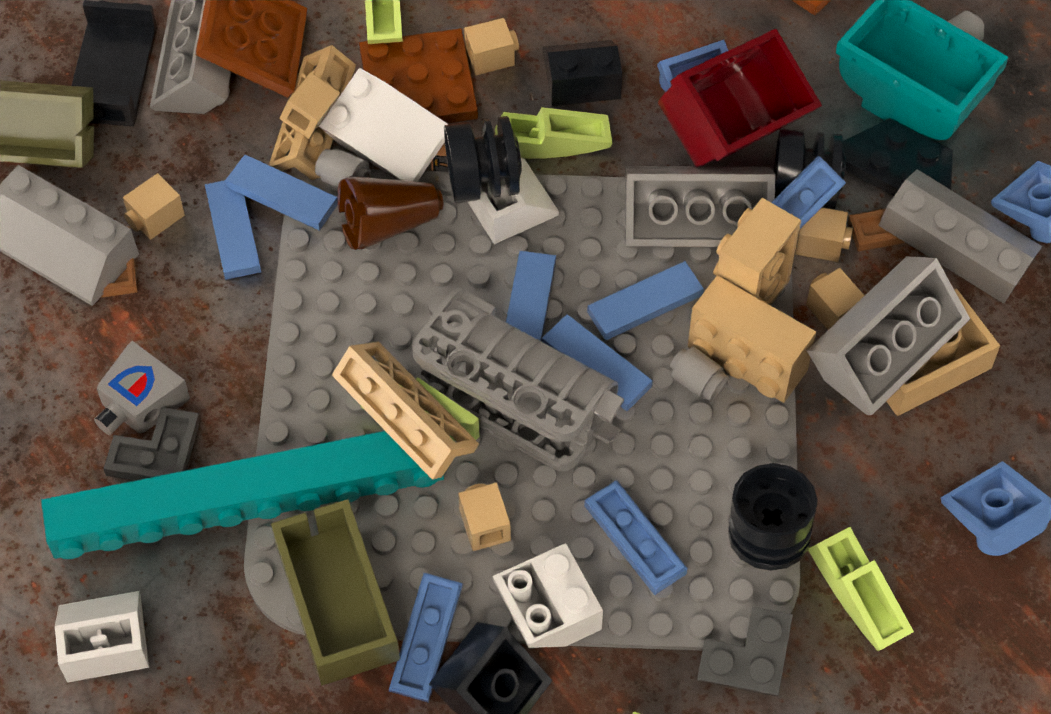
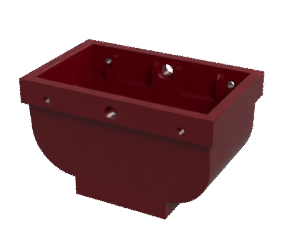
M773 29L678 74L670 81L672 86L658 101L660 108L696 168L705 166L714 160L719 161L811 114L822 106L777 29Z

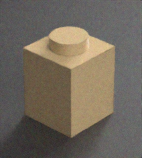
M504 18L464 28L466 54L475 76L515 66V51L519 50V43L515 31H509Z
M310 72L288 100L279 119L310 139L336 102L340 92L334 89L329 82L318 78Z
M158 173L123 197L127 210L124 214L126 221L134 231L138 232L141 230L150 240L185 216L180 195Z
M821 208L799 230L795 255L839 262L841 249H849L853 228L846 227L848 212Z
M838 268L830 274H820L811 282L806 305L829 330L865 295L844 271Z
M497 482L489 485L475 484L468 487L465 491L458 493L459 510L472 551L511 541L510 521Z

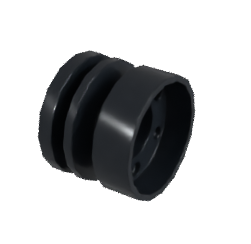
M508 116L498 117V135H494L491 121L483 119L482 137L475 138L469 122L444 125L447 165L456 204L480 200L481 183L483 182L489 183L494 198L501 196L500 180L503 179L505 180L509 196L519 194L520 175L522 172L518 139L512 130Z
M780 129L774 163L775 198L817 156H820L844 180L846 156L843 149L842 134H832L829 150H825L824 133L818 132L813 148H806L804 131ZM842 188L824 205V208L835 210Z
M776 463L757 465L743 473L734 486L728 528L731 548L741 560L754 568L772 571L786 569L802 559L809 549L818 502L815 488L808 478L791 466Z

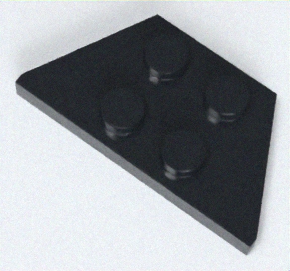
M891 118L843 141V149L846 156L845 171L895 196L904 181L917 169L951 190L953 150Z

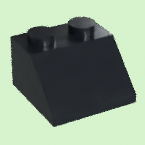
M612 40L543 47L552 106L621 99L622 68L618 46Z
M477 622L429 685L457 714H528L553 680L506 627Z

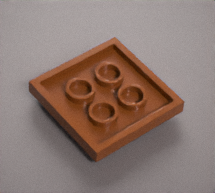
M205 0L195 55L288 98L295 91L308 8L292 0Z
M461 28L402 36L403 42L368 44V41L359 42L362 67L366 72L386 82L446 123L478 119V109Z

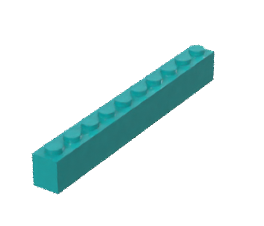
M386 431L41 499L46 542L53 558L74 559L86 552L96 550L114 551L126 544L140 541L143 543H153L165 536L175 534L193 535L205 528L219 525L222 527H232L244 520L254 518L272 519L283 512L293 510L311 511L320 505L347 499L349 502H353L362 496L372 494L390 495L398 489L412 486L420 488L429 487L437 481L444 480V475L441 478L432 480Z

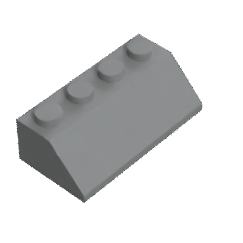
M171 0L150 108L154 111L205 114L216 106L222 105L229 96L230 89L228 86L231 71L195 55L205 0Z
M20 165L1 182L0 252L91 306L103 295L104 288L109 283H114L126 270L127 262L132 258L135 260L139 255L130 228Z
M625 166L626 246L718 247L726 234L733 235L737 230L738 221L747 208L753 209L761 198L769 202L775 199V173L771 167L699 166L696 168L695 166Z
M918 169L904 181L887 205L878 225L926 256L937 258L942 266L1003 304L1042 248L1040 244Z
M906 256L806 351L826 383L866 415H873L970 320V317L937 258Z

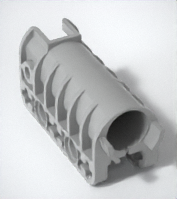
M460 287L454 289L445 297L412 342L413 358L420 365L415 373V379L418 377L425 382V377H438L439 384L433 382L430 386L444 394V387L447 388L448 391L445 396L478 417L480 429L552 469L567 471L574 468L595 438L609 445L621 432L620 428L611 424L624 402V398L617 395L618 382L497 318L495 306ZM432 344L436 345L433 351L430 350L427 355L423 354V346L430 347ZM462 390L474 397V400L468 404H460L453 397ZM482 402L485 403V410L480 407ZM500 411L503 413L504 420L497 418L494 422L490 420L489 412L496 414ZM509 423H514L512 431H509ZM527 426L540 433V435L534 440H526L520 437L518 433L520 429ZM547 438L550 439V445H545ZM564 446L569 447L570 456L556 457V450L554 448L561 450Z

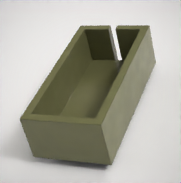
M0 80V161L83 168L94 157V126H87L93 120V88Z
M348 499L314 510L318 535L312 537L306 512L271 523L275 544L321 686L400 660L398 641Z

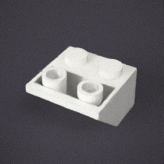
M521 158L522 172L518 195L509 196L505 180L503 179L500 180V197L494 198L489 183L483 182L481 183L480 200L468 202L494 244L559 216L558 209L524 158Z
M566 543L493 576V581L529 648L566 647L602 630L603 609Z
M139 591L59 605L55 622L58 665L67 683L149 668L141 594Z

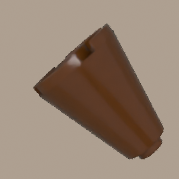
M350 176L342 179L338 186L339 213L345 212L348 223L341 226L345 239L353 250L365 249L437 219L439 211L443 210L444 203L441 191L435 189L434 185L428 182Z

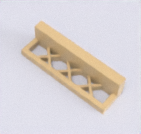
M333 45L309 54L303 58L296 79L295 91L311 72L318 78L329 82L334 89L340 92V96L352 79L356 64ZM282 122L269 166L280 171L295 167L311 180L320 178L315 173V165L321 152L331 148L333 139L320 127L308 139L285 122Z
M379 341L348 347L332 376L432 480L441 478L455 457L475 452L479 443Z

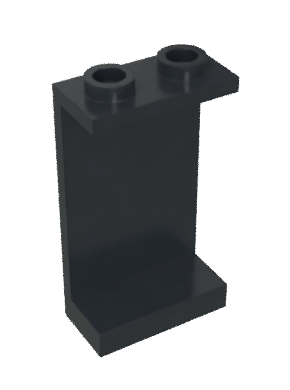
M84 0L82 6L87 26L71 86L93 88V120L90 123L134 127L157 30L152 5L140 3L128 4L104 0Z

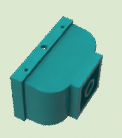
M875 0L838 41L835 53L840 56L839 71L843 80L856 94L863 98L861 107L884 121L891 118L924 136L926 135L937 140L949 139L993 88L997 77L1005 69L1009 58L911 0Z

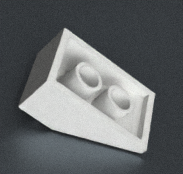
M359 68L319 127L339 145L396 179L418 182L445 143L444 125L448 124L386 82Z

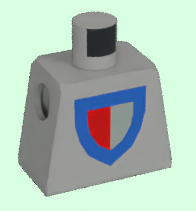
M131 341L97 386L100 400L105 409L94 418V421L108 435H111L123 422L136 432L144 433L157 424L161 407L178 409L190 399L186 382L134 341Z

